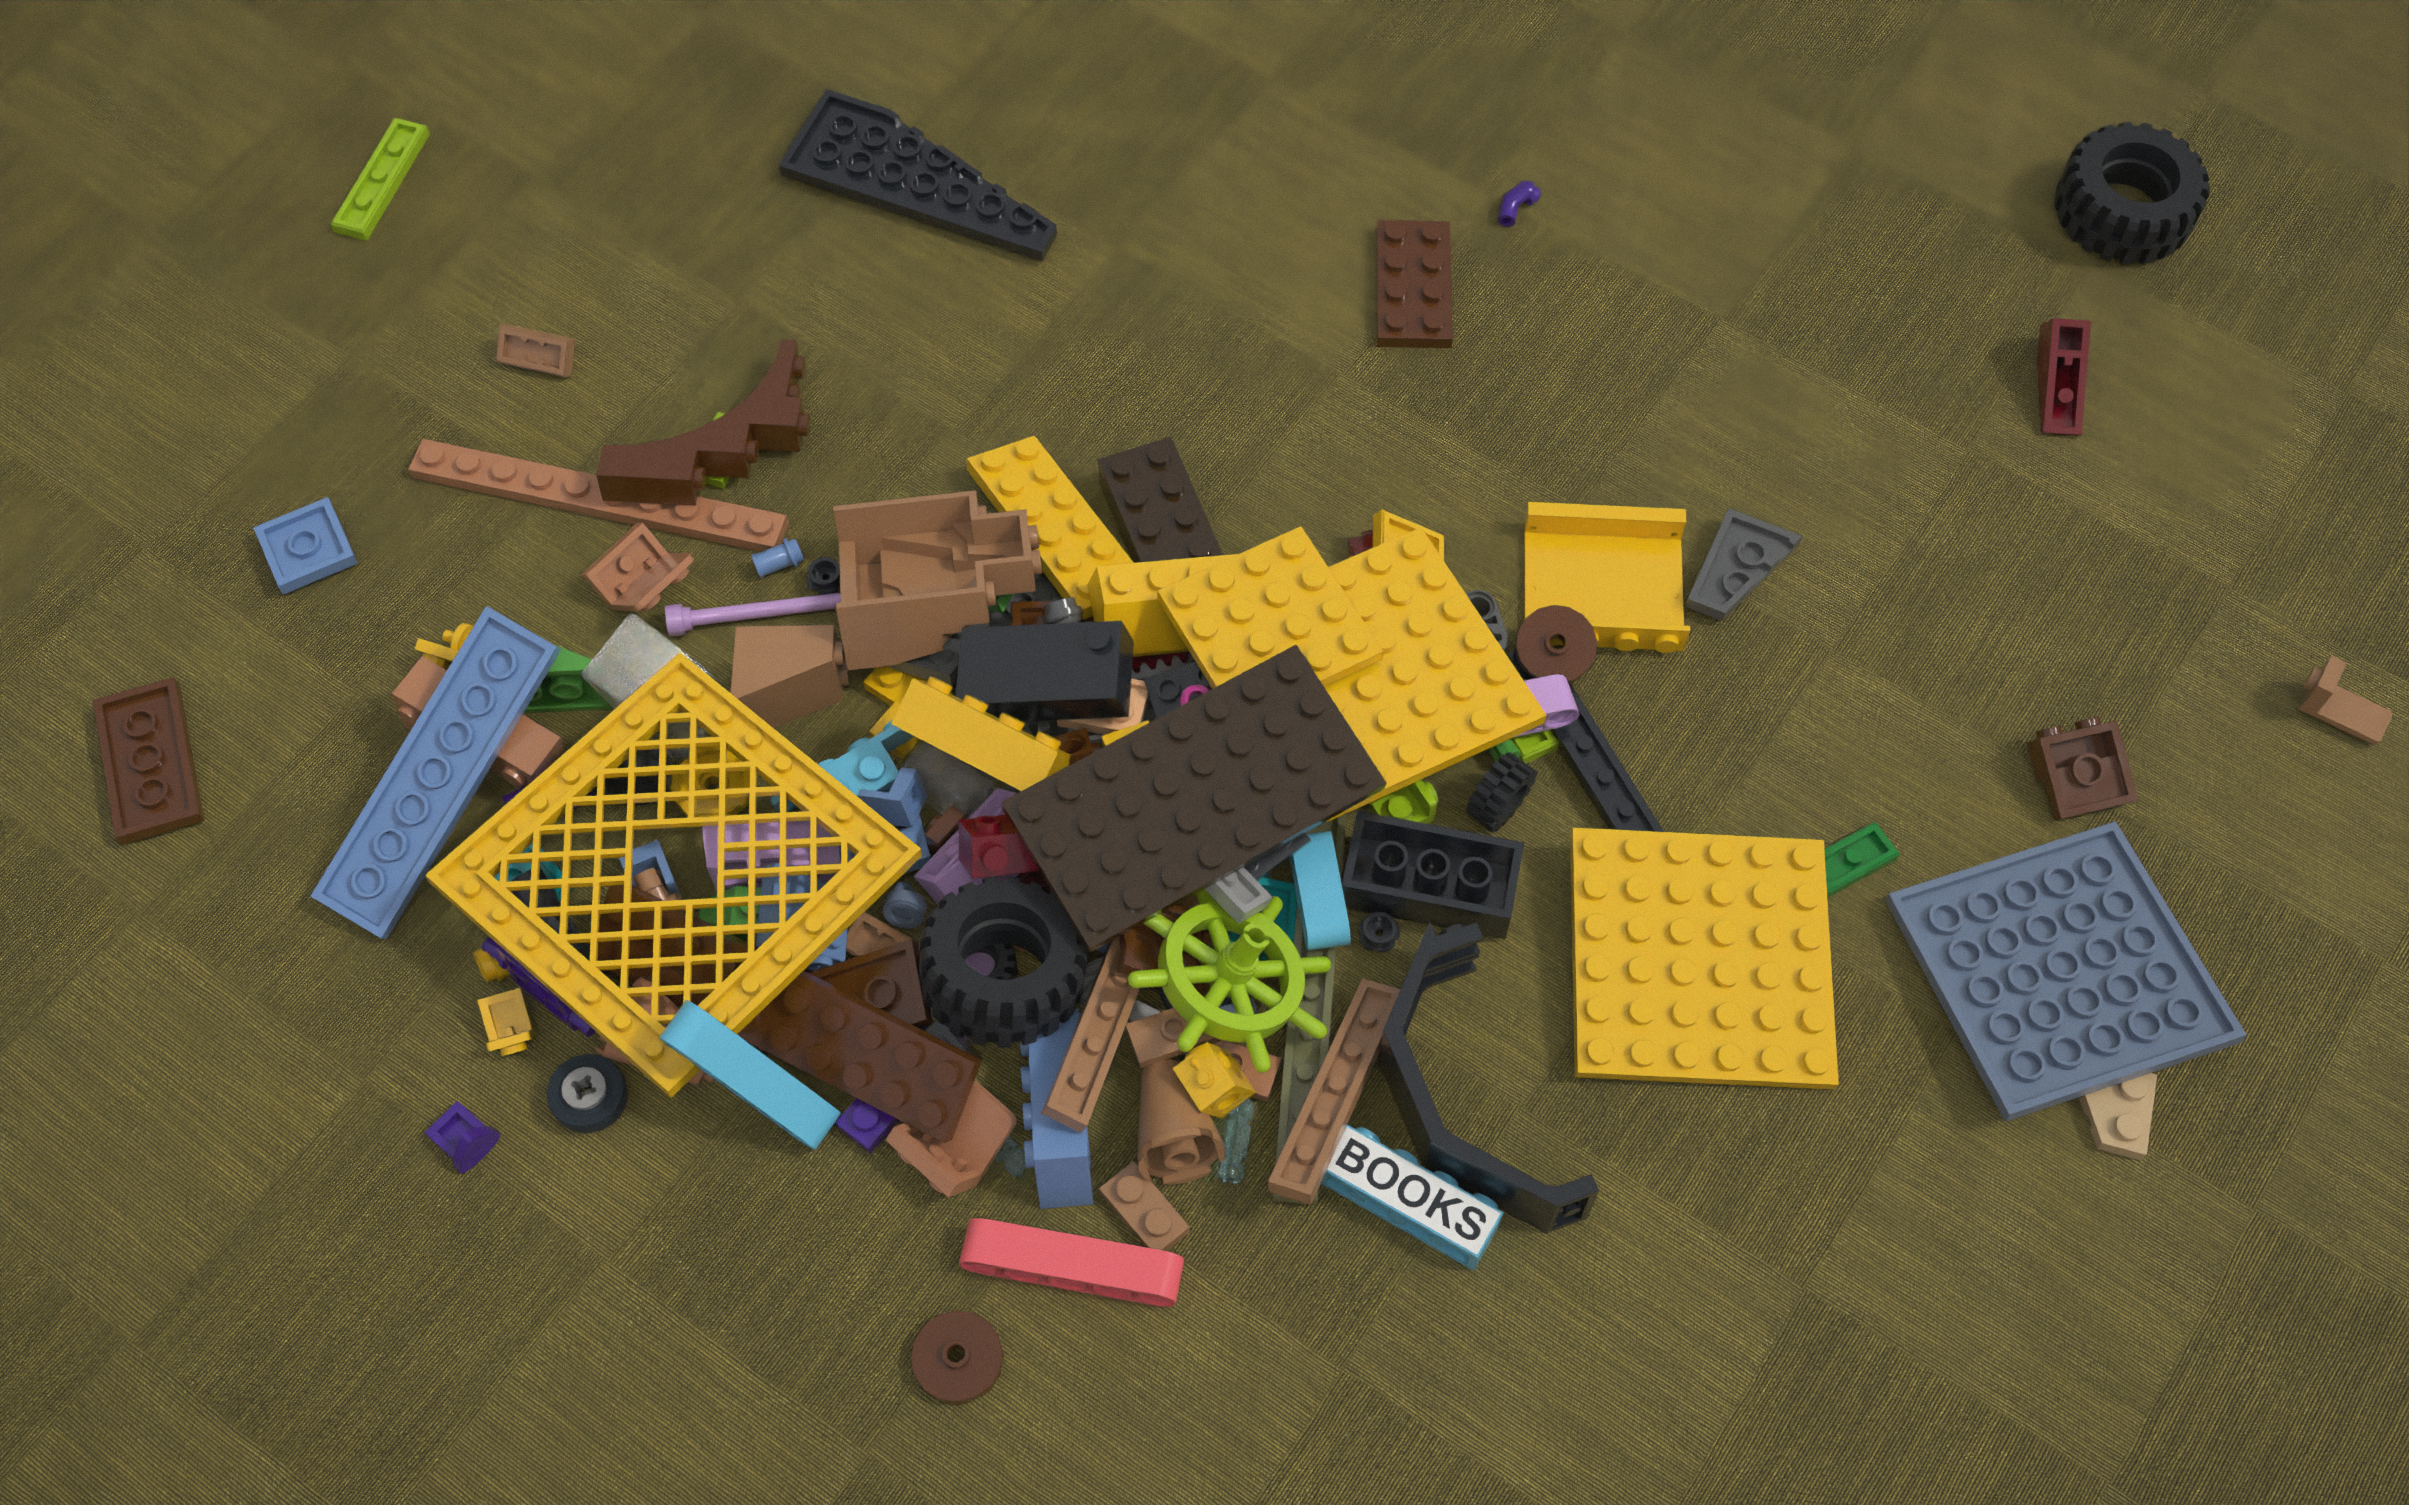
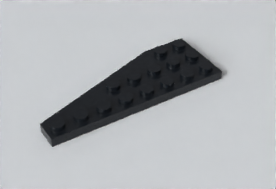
M829 89L825 90L778 165L780 175L1040 261L1044 260L1057 236L1056 224L1027 204L1023 203L1021 205L1007 195L1003 187L997 183L995 185L990 184L982 178L980 171L941 144L938 147L924 138L921 130L915 126L910 128L900 121V116L892 110Z

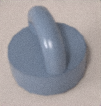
M899 882L895 885L894 891L890 892L885 899L883 915L890 924L898 928H915L924 921L927 904L924 898L916 893L908 883Z

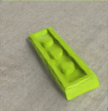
M394 117L330 225L334 233L365 241L369 239L428 139L430 132L426 125Z

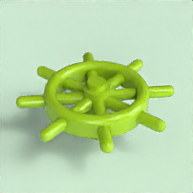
M1204 889L1196 894L1200 905L1183 913L1175 923L1161 914L1143 923L1165 938L1159 951L1158 969L1133 971L1128 975V984L1132 988L1137 989L1163 988L1173 1008L1188 1022L1177 1040V1047L1180 1051L1189 1052L1192 1050L1202 1033L1224 1041L1246 1042L1255 1070L1259 1073H1265L1270 1069L1271 1061L1263 1039L1276 1033L1287 1021H1290L1313 1038L1322 1039L1326 1036V1025L1298 1006L1304 994L1305 975L1328 972L1331 968V961L1325 956L1300 958L1290 938L1274 923L1283 907V902L1279 897L1272 896L1266 908L1238 924ZM1208 930L1215 950L1192 936V934ZM1227 931L1239 934L1240 937L1236 942L1230 943ZM1183 950L1204 965L1184 967ZM1263 951L1270 960L1259 961L1258 956ZM1278 977L1280 994L1258 980V978ZM1208 983L1210 989L1206 996L1203 997L1192 984ZM1248 994L1269 1007L1270 1010L1254 1014ZM1225 997L1231 998L1236 1014L1219 1008Z

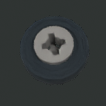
M583 1054L570 1058L556 1069L549 1080L546 1094L548 1107L559 1124L573 1132L588 1134L603 1130L618 1119L625 1109L628 1090L626 1079L615 1063L601 1055ZM589 1085H592L590 1089L584 1092L580 1091L581 1089L583 1090L584 1088L589 1087Z

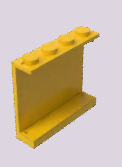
M1528 502L1524 521V620L1539 608L1551 605L1566 606L1583 614L1593 626L1597 647L1616 648L1620 651L1649 649L1657 650L1661 653L1684 651L1690 633V626H1684L1681 538L1686 525V509ZM1558 638L1550 640L1551 647L1564 645Z

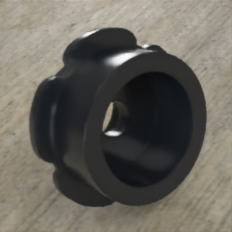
M828 557L818 558L811 563L808 570L809 577L806 579L808 587L812 591H819L822 595L835 593L837 587H840V564ZM826 576H829V577H830L828 580H823V579H822L823 577H826Z
M1374 912L1361 921L1358 928L1361 934V944L1370 951L1374 949L1381 953L1390 951L1395 946V940H1398L1400 937L1398 924L1392 916L1384 912ZM1380 930L1383 932V935L1376 936L1375 932Z

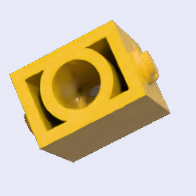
M1209 1042L1191 1050L1183 1061L1172 1068L1200 1112L1223 1118L1256 1093L1242 1072L1240 1064L1230 1052Z

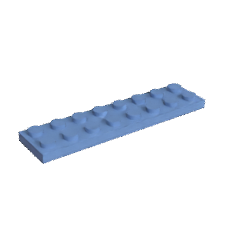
M486 606L320 879L311 897L379 938L387 939L561 649Z

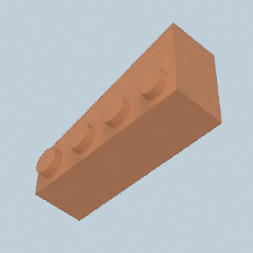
M423 656L392 693L398 708L397 714L401 717L405 728L409 730L413 728L447 671ZM522 715L490 769L501 774L505 780L516 787L521 788L522 786L529 785L565 753L561 737Z

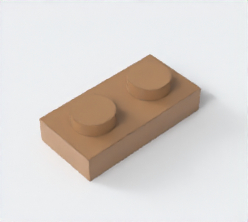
M1134 1161L1099 1188V1194L1144 1247L1167 1251L1190 1233V1226L1151 1181L1144 1179Z

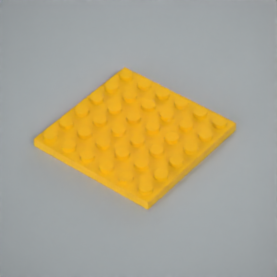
M1418 528L1328 567L1382 648L1383 657L1382 660L1337 680L1324 688L1387 784L1380 792L1336 815L1327 822L1544 724L1547 716L1422 528Z
M1572 828L1570 832L1575 1077L1832 1090L1839 1085L1824 840Z

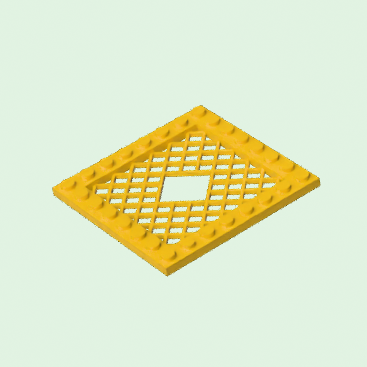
M680 652L425 876L435 889L664 1093L672 1098L701 1069L659 1039L665 1030V1027L661 1024H669L675 1014L659 1015L660 995L684 994V1003L685 1000L691 1002V994L710 993L698 1007L738 1034L922 857L919 846ZM690 722V738L667 739L668 723ZM697 725L712 737L697 738ZM660 730V740H649ZM720 746V763L697 764V747ZM690 748L689 764L666 766L667 749ZM659 749V766L636 767L637 750ZM727 749L742 762H727ZM629 758L628 768H618ZM750 771L749 788L726 789L727 772ZM719 772V789L696 790V773ZM689 774V791L666 792V775ZM757 774L772 787H757ZM659 775L658 792L635 794L637 776ZM628 777L627 794L605 795V778ZM597 786V796H586ZM780 795V813L756 814L757 797ZM749 797V814L726 816V798ZM719 799V816L695 817L696 800ZM787 799L803 812H787ZM688 800V818L665 819V801ZM658 802L657 819L634 820L635 803ZM627 803L626 821L603 822L604 805ZM596 805V822L573 824L574 806ZM565 815V824L553 825ZM810 821V838L787 839V822ZM780 822V840L756 841V823ZM749 824V841L725 843L726 825ZM817 824L833 837L817 838ZM718 825L717 898L631 903L634 830ZM626 830L625 848L602 849L603 831ZM595 832L594 850L571 851L572 833ZM564 834L563 851L541 852V835ZM533 843L532 853H522ZM841 846V864L817 865V847ZM810 847V865L787 867V849ZM780 849L779 867L756 868V850ZM848 849L856 855L849 862ZM749 851V869L725 870V852ZM625 857L624 875L601 877L602 859ZM594 859L593 877L570 878L571 860ZM563 861L562 879L539 880L540 862ZM532 862L531 880L508 882L509 864ZM499 872H500V881H498V880H496V879L494 878ZM837 873L817 892V874ZM810 875V893L787 894V876ZM779 876V895L756 896V878ZM748 878V896L725 897V879ZM624 885L623 903L600 904L601 886ZM593 887L592 905L569 906L570 888ZM561 888V907L537 908L538 889ZM530 890L529 908L510 891ZM788 903H805L786 921ZM779 904V923L755 924V905ZM748 906V924L724 925V907ZM717 907V926L693 927V909ZM686 909L685 928L662 929V910ZM654 911V929L630 931L631 912ZM623 913L622 931L599 932V915ZM592 914L591 933L567 934L568 916ZM560 916L559 934L540 917ZM775 932L755 951V933ZM748 934V952L724 954V935ZM716 935V954L692 956L693 937ZM685 937V956L661 957V938ZM653 939V958L629 959L630 940ZM622 941L621 960L598 961V942ZM590 942V961L570 944ZM743 962L723 981V963ZM716 964V983L692 984V965ZM684 966V985L660 986V967ZM653 967L652 987L628 988L629 969ZM621 969L620 988L600 970ZM652 996L651 1015L631 997Z

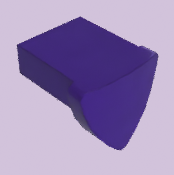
M458 1101L425 1132L429 1139L453 1160L454 1168L461 1174L470 1170L484 1158L500 1138L498 1131L492 1127L485 1126Z

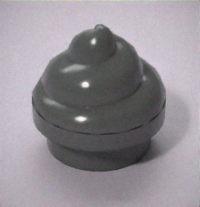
M1074 597L1053 601L1043 606L1045 615L1042 616L1044 624L1081 623L1082 607L1076 605Z

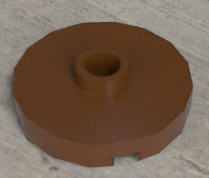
M1559 605L1539 608L1526 617L1517 632L1515 644L1519 665L1535 679L1556 674L1564 675L1567 678L1568 684L1574 683L1588 671L1596 657L1597 639L1593 626L1585 616L1570 607ZM1558 638L1563 642L1564 647L1559 650L1554 649L1550 645V640Z
M957 1310L940 1314L926 1323L914 1340L911 1354L914 1376L923 1391L938 1402L951 1405L970 1403L969 1401L975 1400L979 1396L982 1397L991 1391L1001 1375L1004 1359L1000 1338L991 1324L975 1313ZM961 1349L965 1352V1356L960 1362H951L948 1359L951 1351Z

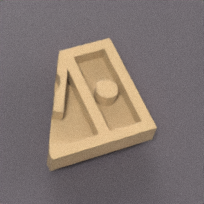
M2150 1073L2079 1097L2083 1111L2091 1121L2090 1131L2097 1149L2140 1161L2147 1155L2157 1081L2156 1074Z

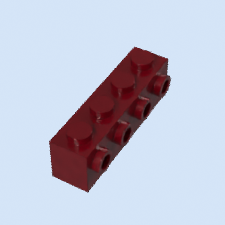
M984 815L977 818L958 820L959 861L972 879L1039 871L1006 815Z

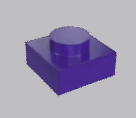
M857 1098L835 1124L838 1130L871 1154L899 1122V1119Z

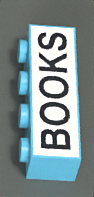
M1347 1125L1321 1184L1474 1271L1499 1228L1504 1212L1498 1210L1497 1204L1489 1197L1480 1193L1472 1195L1459 1188L1457 1181L1448 1174L1441 1171L1433 1173L1418 1165L1419 1161L1409 1152L1402 1149L1394 1151L1381 1144L1378 1136L1363 1127L1354 1129Z

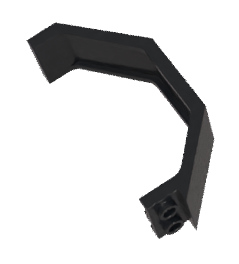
M1429 922L1383 1029L1378 1060L1422 1166L1433 1173L1441 1171L1448 1174L1457 1181L1459 1188L1472 1195L1480 1193L1489 1197L1497 1204L1498 1209L1546 1234L1587 1219L1599 1192L1592 1174L1560 1186H1549L1451 1134L1444 1127L1405 1036L1419 1000L1428 988L1476 971L1473 960L1479 958L1480 950L1477 943L1483 941V935L1476 922L1465 927L1462 924L1452 925L1444 929L1439 936H1436Z

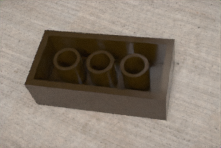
M1171 437L1098 459L1101 490L1130 559L1134 563L1223 555Z

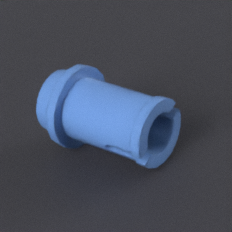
M786 537L783 539L784 543L751 555L760 578H764L768 574L794 565L795 568L799 567L798 562L803 561L804 557L796 538L788 541Z

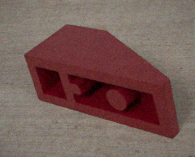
M2052 318L2040 325L2037 371L2041 433L2082 435L2091 321Z

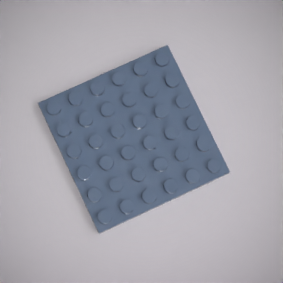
M2116 821L1889 893L1885 901L2005 1122L2239 1044L2247 1036Z

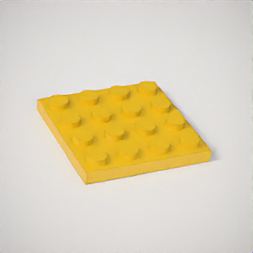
M1301 526L1157 591V600L1212 689L1294 645L1298 646L1324 687L1382 660L1383 657L1382 648Z

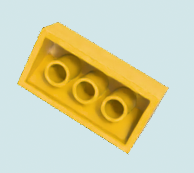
M1238 554L1097 566L1087 584L1094 622L1122 621L1134 640L1133 657L1189 652L1157 600V591Z
M932 676L929 677L927 682L912 679L891 722L892 725L1020 791L1069 766L1070 754L1058 749L1061 741L1041 731H1038L1036 737L1022 730L1025 725L1024 722L1005 713H1001L1000 717L997 718L986 712L989 705L967 694L962 700L950 694L953 688L951 685Z

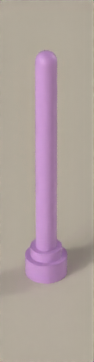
M840 593L699 610H691L690 607H683L682 604L665 605L667 630L669 637L686 635V631L693 630V626L836 609V603L841 602Z

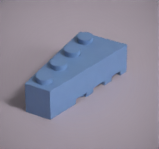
M1075 1009L1074 1014L1067 1022L1061 1023L1059 1021L1058 1030L1048 1037H1044L1041 1033L1037 1035V1042L1022 1045L1020 1041L1021 1056H1029V1066L1021 1067L1023 1093H1031V1103H1023L1024 1129L1032 1130L1033 1140L1024 1141L1026 1168L1035 1167L1040 1209L1093 1205L1088 1127L1082 1133H1079L1041 1114L1079 1019V1009Z

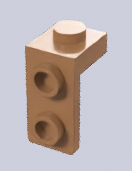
M2331 655L2321 669L2314 666L2303 684V688L2308 691L2299 710L2370 744L2378 745L2391 720L2392 711L2337 686L2347 662Z

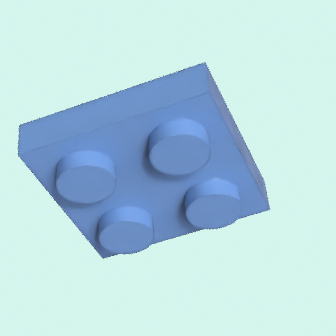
M329 497L253 527L276 583L283 595L358 564Z

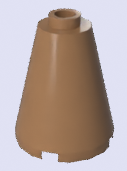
M1171 1058L1146 1066L1141 1072L1136 1158L1138 1171L1144 1179L1151 1181L1150 1175L1162 1177L1163 1184L1168 1185L1187 1183L1205 1177L1212 1172L1211 1164L1219 1158L1221 1164L1225 1159V1145L1211 1116L1200 1112L1172 1069L1180 1062Z

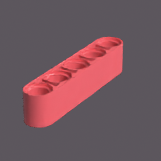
M972 1218L968 1222L959 1266L967 1271L982 1275L1154 1306L1172 1307L1177 1302L1184 1258L1164 1250L990 1219Z

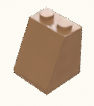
M835 626L736 627L730 693L773 728L843 701V686L850 685L851 670H847L843 643L838 641Z

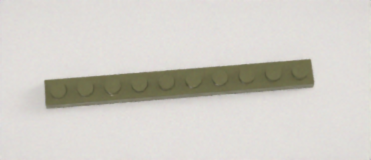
M1346 814L1329 822L1326 821L1306 832V834L1331 831L1340 878H1342ZM1298 903L1294 946L1300 958L1325 956L1331 961V968L1328 972L1305 975L1304 994L1298 1007L1324 1023L1327 1027V1034L1322 1039H1316L1290 1021H1287L1276 1163L1329 1051L1336 947L1307 951ZM1318 1191L1311 1205H1317ZM1273 1193L1272 1201L1306 1204Z

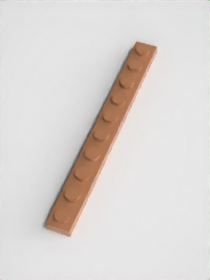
M422 439L408 469L411 477L414 479L631 525L644 523L650 529L759 552L780 545L789 524L787 515L699 496L696 506L603 501L597 476L594 474Z

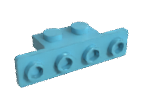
M891 720L884 726L883 732L871 739L865 737L857 740L849 746L846 754L835 760H824L818 765L856 796L861 789L885 792L892 787L899 773L888 753L915 736L892 725ZM780 795L773 796L769 800L776 811L780 813ZM787 799V812L797 806Z

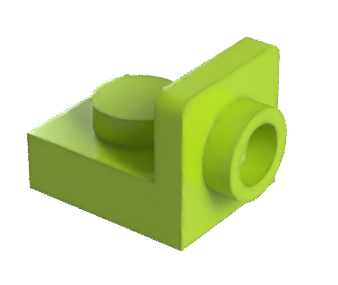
M1421 779L1371 803L1372 814L1429 824L1435 819L1438 796L1433 786L1428 781L1423 782Z

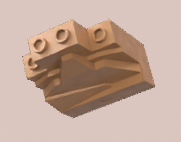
M976 490L833 506L839 540L841 602L836 603V611L847 670L897 665L944 651L943 645L954 633H961L962 628H968L970 625L990 623L988 606L996 605L995 596L1036 591L1034 575L1042 574L1040 551L1031 550L1039 549L1037 526L1028 525L1026 509L987 514L986 505L978 506Z

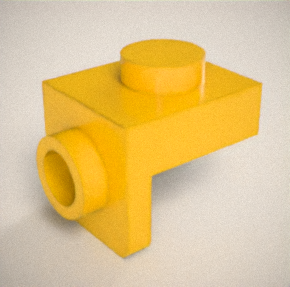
M523 987L477 1000L489 1040L486 1043L488 1052L500 1049L501 1056H506L528 1049L526 1041L536 1037Z

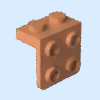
M636 523L580 575L610 610L631 612L641 610L646 612L660 601L661 596L659 593L669 584L673 586L679 583L688 575L689 569L687 567L692 564L694 558L689 553H668L644 523Z
M975 1080L952 1140L943 1143L903 1123L893 1127L886 1141L897 1150L898 1156L904 1162L913 1165L928 1179L933 1189L945 1194L949 1198L977 1187L1016 1126L1017 1119L1006 1106Z

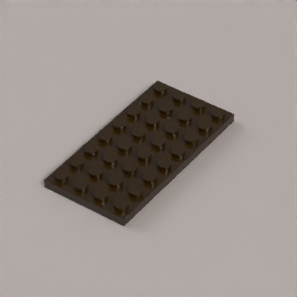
M1294 645L1002 801L1001 808L1087 951L1091 953L1380 792L1387 783L1298 646Z

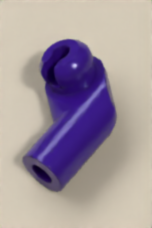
M1521 181L1505 193L1501 200L1498 223L1504 227L1513 226L1516 222L1518 207L1523 202L1527 205H1533L1534 202H1537L1541 196L1540 189L1534 186L1532 181Z

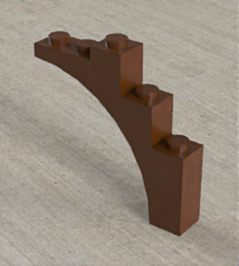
M781 340L775 361L762 382L744 401L720 418L696 430L665 440L635 445H603L596 473L602 500L696 506L699 490H705L707 476L749 478L751 463H757L759 450L800 452L803 436L808 437L810 433V415L803 411L800 385L797 384L798 379H804L806 368L805 357L799 356L797 340Z

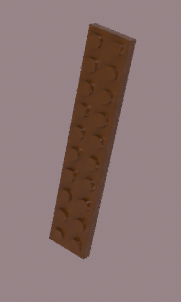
M624 885L609 886L603 904L623 903ZM632 885L631 903L664 901ZM682 909L662 910V929L685 928L686 911ZM654 911L631 912L630 931L654 929ZM623 913L599 915V932L622 931ZM693 915V927L714 926ZM716 935L693 937L692 956L716 954ZM724 935V954L748 952V942L734 935ZM685 937L661 938V957L685 956ZM653 939L630 940L629 959L653 958ZM622 941L598 942V961L621 960ZM743 962L723 963V981ZM716 964L692 965V984L716 983ZM684 966L660 967V986L684 985ZM653 967L629 969L628 981L634 983L640 977H643L652 982ZM621 969L609 970L621 976ZM802 971L737 1034L745 1041L943 1143L952 1140L982 1062L981 1059L805 971ZM710 993L691 994V1002L698 1006ZM684 994L665 995L675 1005L682 1006Z

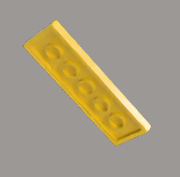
M1035 436L967 458L966 470L998 512L1027 510L1028 525L1037 526L1039 549L1031 550L1040 551L1042 571L1063 599L1075 598L1076 605L1082 607V620L1092 617L1093 613L1087 584L1096 567L1134 562Z

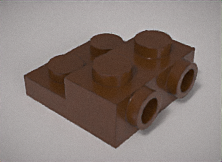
M2094 717L2074 722L2076 730L2063 733L2061 725L2036 731L2038 739L2026 742L2037 782L2044 780L2054 820L2139 801L2117 720L2101 724L2100 717Z

